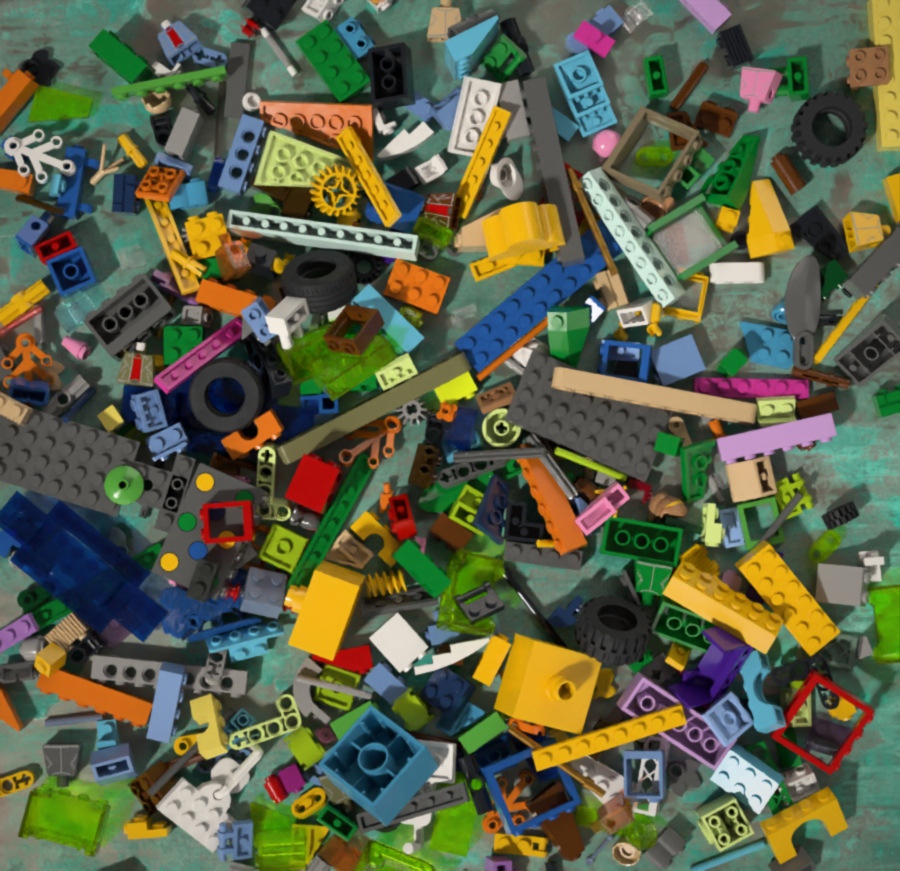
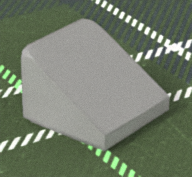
M865 635L859 636L856 658L858 659L874 653L869 639Z

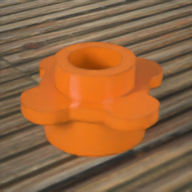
M442 402L440 411L437 412L436 416L438 419L452 422L457 415L458 407L455 404L450 405L447 402Z

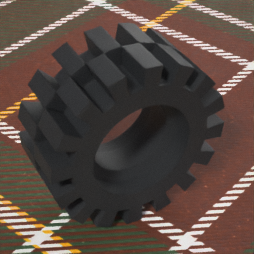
M354 252L349 256L354 265L357 283L370 284L378 278L381 273V261L378 256ZM362 259L370 261L372 265L371 270L365 274L357 270V263Z
M851 501L823 514L821 517L827 529L831 530L860 516L854 502Z

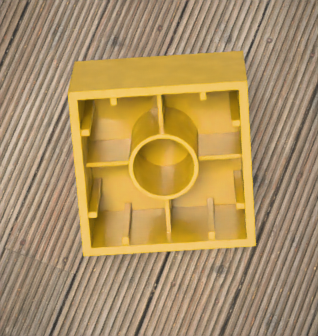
M323 560L314 570L309 587L301 585L298 588V586L291 585L284 605L292 607L291 611L299 613L288 645L333 661L342 646L367 576Z
M515 633L494 709L512 718L581 735L602 663L596 661L593 657L590 658L583 651Z

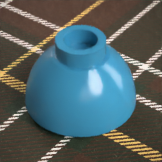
M783 298L781 302L774 306L771 316L775 321L787 324L785 298Z

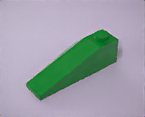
M743 135L730 150V156L727 160L717 166L718 170L713 177L709 176L706 179L699 195H704L706 202L718 208L724 206L740 211L747 196L760 136Z

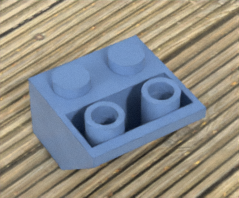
M129 743L90 752V766L95 781L100 786L139 776Z

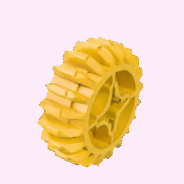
M332 164L331 168L326 165L325 172L319 169L320 176H313L316 179V183H310L314 187V189L310 190L311 194H315L311 197L312 201H316L314 206L320 208L322 213L327 212L329 216L333 213L335 216H339L340 212L345 215L346 208L350 211L353 210L351 204L357 205L358 203L355 201V198L361 197V195L357 194L361 187L356 186L360 183L359 179H355L356 173L351 172V168H345L342 164L339 166ZM335 176L330 183L325 184L330 177ZM343 176L348 182V190L343 187ZM329 188H331V189H334V188L337 189V188H338V189L341 190V191H334V192H333V191L330 190ZM323 190L327 191L328 193V204L325 202L323 198ZM346 196L342 202L338 203L341 197Z

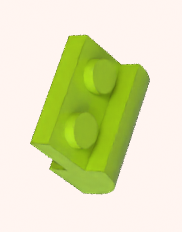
M465 484L457 500L454 501L448 518L483 537L484 533L472 523L484 494Z

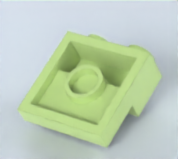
M703 503L700 542H705V546L719 547L721 539H724L725 528H722V524L714 523L715 519H718L719 512L714 503Z

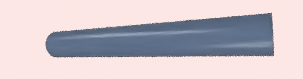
M96 713L45 719V727L104 720V715Z

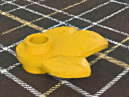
M605 668L599 671L595 685L596 691L593 693L592 699L598 697L606 699L615 694L616 689L610 685L614 678L613 669Z

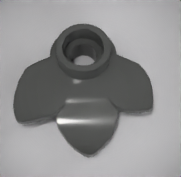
M686 759L682 762L671 761L667 765L666 774L670 778L669 785L677 796L682 797L684 795L685 787L698 788L701 786L699 777L695 773L700 767L698 762ZM674 767L679 768V772L676 774L672 772Z

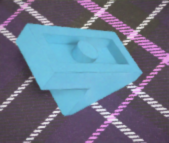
M117 719L96 721L99 739L96 742L98 750L120 745Z

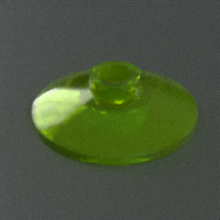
M632 813L633 816L631 817L635 821L629 818V820L623 823V832L626 839L638 849L647 850L652 848L658 840V831L654 822L644 814Z

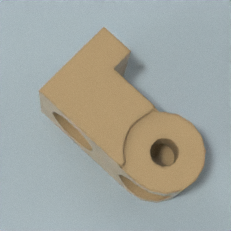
M672 417L668 423L667 431L672 435L685 438L683 446L692 444L684 421L680 417Z

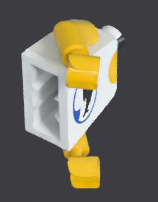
M654 296L639 298L616 310L620 319L618 325L620 328L613 335L618 341H626L628 339V334L624 331L625 328L650 324L647 327V332L652 338L655 333L657 336H661L662 330L658 327V323H660L664 310Z

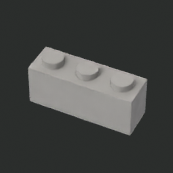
M518 79L501 83L498 98L499 108L513 113L503 138H506L507 143L529 139L530 133Z

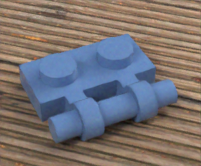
M252 820L232 822V829H227V823L221 822L217 830V837L219 838L217 853L219 854V860L225 861L227 854H231L233 861L252 858ZM228 838H232V845H227Z

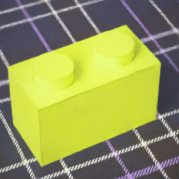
M466 372L435 388L434 391L441 403L447 402L450 405H459V400L465 398L467 401L476 396L475 392L478 389L470 373Z

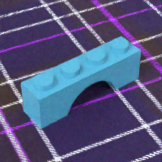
M755 650L749 655L740 669V673L744 680L743 688L747 692L749 699L748 706L754 718L753 725L757 731L767 734L785 727L786 722L782 707L770 705L764 698L763 683L766 676L771 672L767 653L764 654L759 650Z

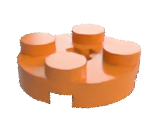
M509 717L507 723L508 726L513 723L515 724L514 726H517L518 730L538 735L540 731L541 736H545L547 729L544 725Z

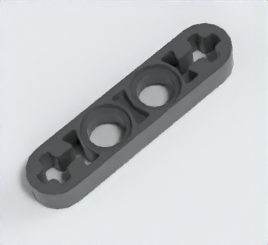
M492 460L493 465H491L490 461H487V466L484 469L477 468L479 461L461 462L440 471L437 480L441 487L446 489L452 488L504 467L509 460ZM462 468H469L468 475L461 476L459 474ZM453 472H455L458 479H455ZM446 475L449 477V482L447 483L443 481Z

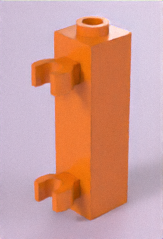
M5 68L1 73L8 79V82L0 90V134L39 87L34 81L36 77L27 70L24 73L17 69L13 73Z

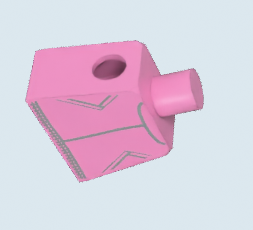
M742 67L740 97L749 101L748 112L759 113L761 103L771 104L783 76L776 70Z

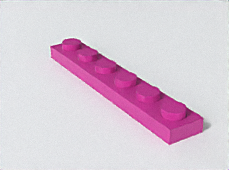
M238 317L234 318L154 378V382L166 394L170 393L205 364L214 360L237 343L242 334V321Z
M694 378L693 392L721 398L754 399L757 397L794 395L796 400H805L809 398L808 380Z

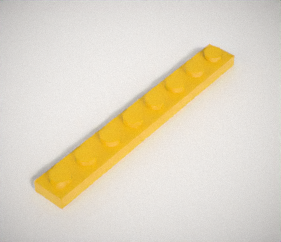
M677 704L533 750L531 754L536 770L541 771L685 725L687 722L682 705Z

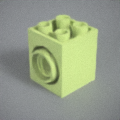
M728 792L695 810L699 817L697 820L698 825L709 844H713L719 852L754 834L736 798Z

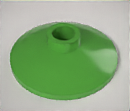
M119 466L108 473L104 483L105 492L113 502L120 505H128L140 498L144 489V481L136 469L130 466ZM122 481L126 482V487L124 489L120 488V483Z

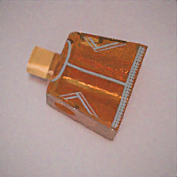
M622 791L597 810L598 819L592 822L590 827L595 834L605 830L608 835H611L635 821L633 806L627 798H624Z

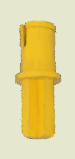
M127 133L118 137L117 141L126 151V155L130 156L139 168H144L148 161L139 151V146L132 142Z
M175 248L170 254V257L184 266L185 270L189 269L200 278L203 277L204 273L199 271L198 268L204 272L207 271L206 266L194 260L193 256H188L178 248Z

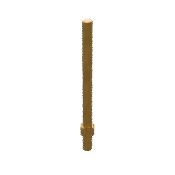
M569 168L566 170V173L571 182L572 192L578 198L611 276L617 275V268L583 193L582 183L578 181L573 168Z
M513 725L508 727L507 732L533 750L543 747ZM567 763L556 765L580 782L581 786L586 790L593 791L601 798L605 795L606 791L596 785L595 781L589 776L585 777Z

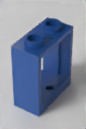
M605 340L604 343H601L600 355H603L602 362L598 364L597 373L648 384L653 345ZM610 345L643 349L639 378L607 374Z

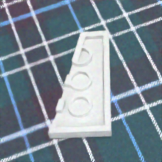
M589 756L566 762L585 777L589 776L595 781L596 785L606 791L602 798L593 791L591 792L611 813L621 805V802L624 803L628 799L624 798V775L611 769L606 764L600 761L597 762ZM632 781V792H635L637 783Z

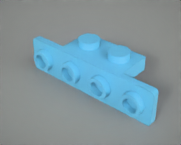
M275 620L206 638V644L209 653L228 649L230 661L233 663L269 653L267 639L284 635L285 631L281 620Z

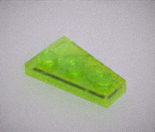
M39 85L35 92L28 122L90 118L94 99Z

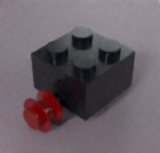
M245 0L241 8L253 18H245V26L240 25L242 28L241 32L248 38H251V36L256 37L255 30H261L259 22L271 31L277 30L297 0Z

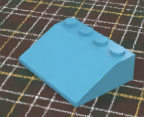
M497 15L445 41V63L454 80H463L464 76H470L469 73L474 70L497 39L499 21Z

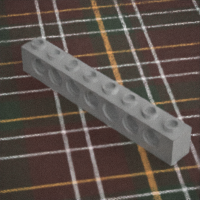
M95 654L93 655L91 678L96 679L98 683H107L108 680L115 681L117 685H127V682L134 683L136 687H146V684L154 685L153 688L156 689L163 661ZM169 662L186 666L185 674L191 673L194 676L193 683L186 682L185 686L182 685L181 691H184V688L192 689L193 693H203L205 690L211 691L212 695L220 696L224 692L230 693L231 697L241 698L242 694L245 695L247 693L249 670L224 668L222 681L219 684L206 685L204 682L206 665ZM110 665L116 666V675L109 673L108 668ZM129 667L136 669L135 677L128 675L127 670ZM214 667L213 673L210 675L212 678L216 675V668ZM148 669L155 671L156 676L154 679L147 677ZM225 677L232 679L233 684L231 687L224 686L223 679Z

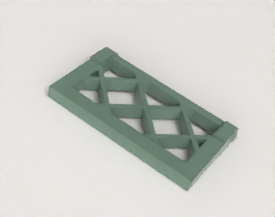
M839 633L834 637L836 640L827 646L825 645L822 650L816 653L821 654L827 650L832 657L831 660H826L828 666L852 670L858 636ZM839 640H851L850 647L845 649ZM838 642L843 651L834 657L828 648ZM797 643L795 660L808 657L802 655L803 648L799 643ZM844 653L848 656L847 663L836 660ZM815 659V663H817V664L823 663V661H819L818 659Z

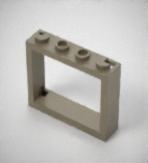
M641 106L602 166V169L609 179L663 203L671 195L676 182H679L682 178L686 166L691 164L693 155L702 146L703 139L700 131ZM648 123L689 140L658 190L618 172Z

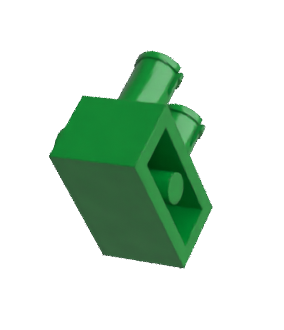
M807 56L787 58L786 66L769 67V70H776L783 75L782 78L787 77L788 79L786 85H779L775 97L788 96L791 102L808 100L810 98Z

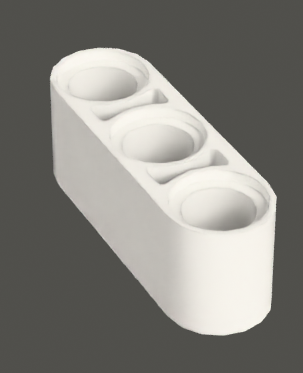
M712 263L709 265L710 284L764 283V263Z

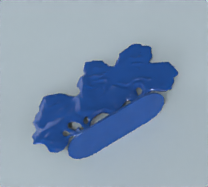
M239 570L235 579H231V584L236 586L239 582L241 589H243L247 571ZM176 586L163 589L162 596L159 599V602L166 609H170V613L161 621L165 634L170 633L173 637L179 639L190 628L198 630V632L187 638L188 642L204 640L215 635L244 629L262 621L260 617L245 619L248 612H240L242 599L240 596L235 602L233 597L229 596L227 600H225V597L222 600L209 598L207 603H203L186 597L187 590ZM233 607H236L238 609V612H235L233 610ZM227 612H232L238 615V621L223 625L221 617ZM195 619L196 624H193L191 620ZM206 620L218 623L217 627L203 630L204 621Z

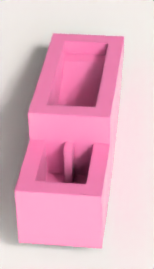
M615 481L596 497L574 521L587 536L616 513V509L629 500L630 497L621 485Z

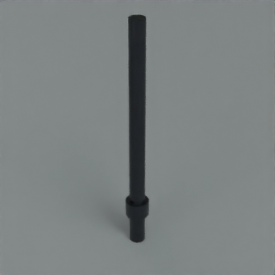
M497 556L492 559L491 562L500 572V577L507 581L554 643L567 647L512 577V572L509 568H505Z

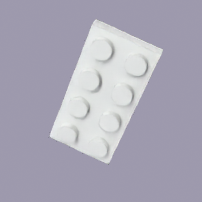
M464 76L447 149L448 152L473 156L494 105L497 106L501 83Z

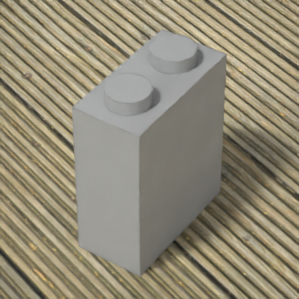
M190 106L188 108H181L164 148L169 156L178 158L185 163H188L205 123L197 109Z
M818 563L815 601L866 607V603L869 601L867 588L871 581L869 568Z

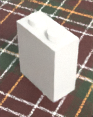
M399 612L369 637L399 673L401 671L406 673L414 666L412 662L417 657L421 659L428 653L426 650L429 647L428 644Z

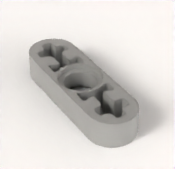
M228 649L208 654L204 676L205 681L209 685H217L222 681ZM219 654L223 659L215 662L212 660V657ZM214 667L216 668V675L214 678H211L210 675H212Z

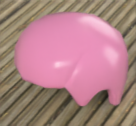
M610 129L599 131L592 140L593 150L600 157L608 158L620 140V135Z

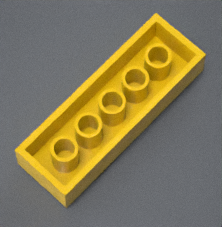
M763 540L734 564L768 607L784 620L783 625L810 657L841 633L767 541Z
M684 561L680 563L662 593L764 654L768 652L784 622L777 613L766 610L761 604L749 600L744 594L730 589L727 584L718 582L710 574L701 572L693 564Z

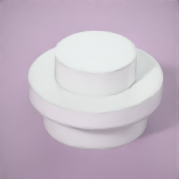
M249 92L242 99L243 107L250 112L256 111L260 108L259 102L261 98L258 94Z

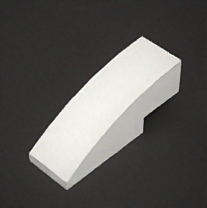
M424 121L410 134L404 129L377 155V159L381 162L404 156L428 142L434 136V132Z

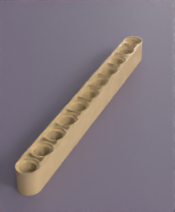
M562 367L554 368L551 385L552 388L739 424H755L757 405L732 399Z

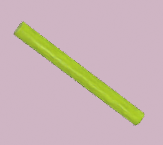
M560 447L555 449L554 454L621 481L625 482L627 479V474Z

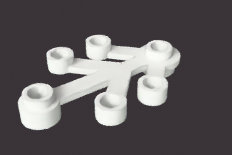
M36 129L33 135L23 139L11 137L5 141L4 149L8 155L14 156L18 165V173L22 177H27L30 174V168L25 164L22 154L30 158L36 172V180L41 184L48 181V175L43 171L40 161L59 168L62 174L68 177L76 172V166L73 161L68 159L61 161L43 154L53 149H60L63 146V141L59 136H54L50 142L33 149L25 146L36 141L42 142L45 140V134L41 129ZM42 133L41 138H36V135ZM60 140V144L54 145V141ZM13 143L17 144L15 149L10 148ZM66 164L71 165L68 170L64 169ZM27 168V172L21 173V169ZM40 175H45L43 180H39Z

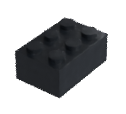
M404 42L368 49L372 104L379 111L415 104L411 49Z

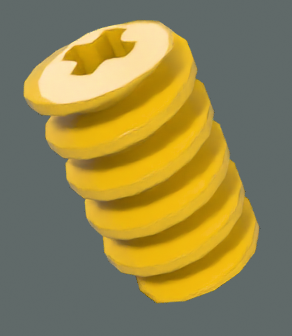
M400 568L397 570L396 575L393 570H390L389 576L383 571L382 577L376 572L373 579L370 574H367L366 586L369 598L371 592L375 597H378L379 591L383 596H385L386 590L393 594L394 588L398 593L401 592V587L407 592L405 576Z

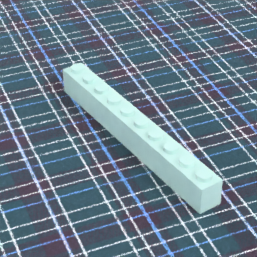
M230 209L226 229L232 236L417 261L420 247L418 235Z

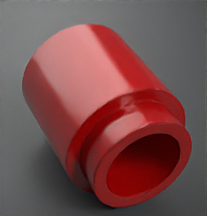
M273 773L264 779L266 783L263 786L271 800H274L276 804L289 797L279 775L275 776Z

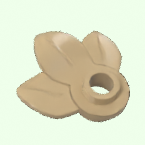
M54 360L49 367L43 366L41 362H35L47 373L53 374L54 382L50 385V390H61L62 382L58 374L65 369L64 365ZM32 371L33 381H42V378ZM50 376L45 377V381L51 382L52 378Z

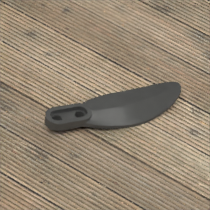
M811 255L802 258L794 267L785 291V317L789 333L793 339V364L802 370L809 369L814 361L813 335L817 329L821 305L819 265L817 259ZM803 337L804 341L800 343V339Z

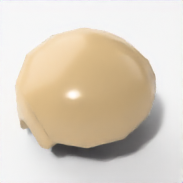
M152 92L148 93L146 97H141L145 109L152 114L164 113L172 104L170 92L161 94Z
M629 837L620 838L612 847L613 859L624 866L635 865L640 860L641 847L635 839Z

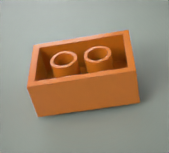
M396 258L383 295L385 298L405 305H412L418 310L438 316L451 278Z

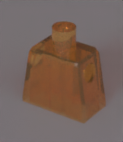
M229 233L218 236L221 246L215 251L222 281L226 282L241 278L252 266L240 240L232 242Z

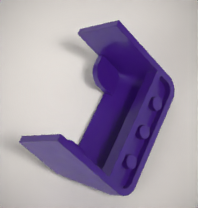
M718 626L703 630L702 634L712 644L697 668L686 670L682 674L681 682L669 685L667 689L688 710L716 701L726 693L754 647Z

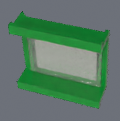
M703 194L698 195L647 226L649 231L646 234L678 281L686 280L739 247L735 240L727 244L701 206L706 201Z

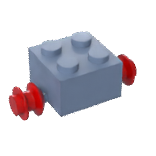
M249 566L243 589H241L239 582L234 586L230 581L228 585L231 588L225 600L230 596L233 597L235 602L239 596L242 597L240 611L278 619L282 609L283 612H286L287 609L292 610V607L284 605L287 574Z

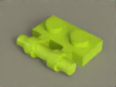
M799 472L792 474L794 482L791 484L787 477L775 482L777 493L773 494L776 499L780 512L783 511L794 497L793 489L798 488L799 493L804 496L786 520L803 513L800 506L802 504H805L807 510L814 507L811 501L813 498L811 494H808L804 485L806 484L804 478L801 479Z

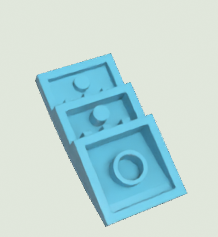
M589 50L553 65L575 123L579 126L578 130L582 139L618 123L603 87V81Z

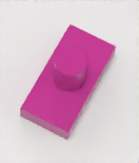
M585 20L573 35L574 39L604 59L616 42Z

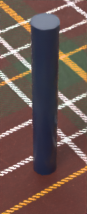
M90 387L62 417V421L68 423L97 392L96 388Z

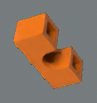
M272 408L254 420L258 428L257 436L247 437L239 430L232 432L221 440L233 460L236 458L242 460L249 455V450L253 448L258 450L265 445L264 441L271 438L274 440L282 435L281 431L284 429V426Z

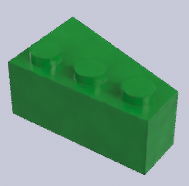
M406 538L390 555L436 599L452 581L446 577L448 573L441 566L437 568L433 564L435 560L428 553L424 555L419 550L421 546L414 539L410 541Z

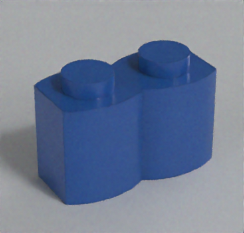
M23 378L10 379L8 396L20 403L29 402L32 405L45 406L48 404L50 385L44 381L36 380L30 382Z

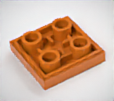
M150 166L135 191V195L137 198L170 202L185 178L186 173L180 169Z

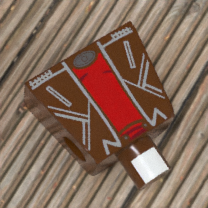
M457 193L428 194L426 202L423 203L420 213H424L423 221L457 232L463 196Z

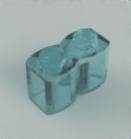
M77 292L71 297L72 300L70 302L59 304L56 307V311L53 312L67 333L74 331L84 324L83 320L86 319L85 316L90 311L98 309L86 292Z

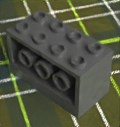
M145 273L136 275L131 280L132 283L127 287L123 286L118 289L113 298L104 300L99 309L90 311L85 316L86 319L83 320L107 353L118 362L124 358L125 352L131 353L135 350L136 342L144 343L179 315Z

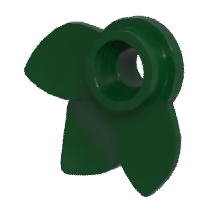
M38 586L32 591H21L18 594L17 602L22 608V615L25 616L49 603L47 599L53 594V591L44 586ZM29 596L31 601L25 603L23 601L24 597Z

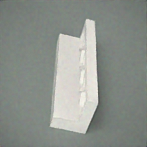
M650 735L644 744L643 750H650V740L659 741V750H665L667 767L671 742L664 737ZM649 759L641 760L636 792H646L642 787V782L648 777L653 783L652 789L648 792H659V759H653L657 765L656 769L651 773L645 767L646 761ZM634 802L633 812L655 817L659 813L660 802H649L648 810L639 809V802Z

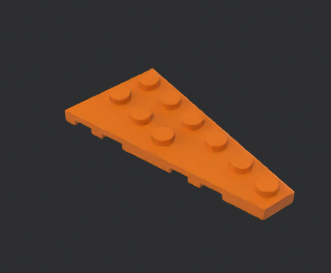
M261 100L259 102L260 120L278 128L290 130L294 134L309 137L313 141L335 149H341L336 137L347 126H351L372 162L374 161L373 104Z

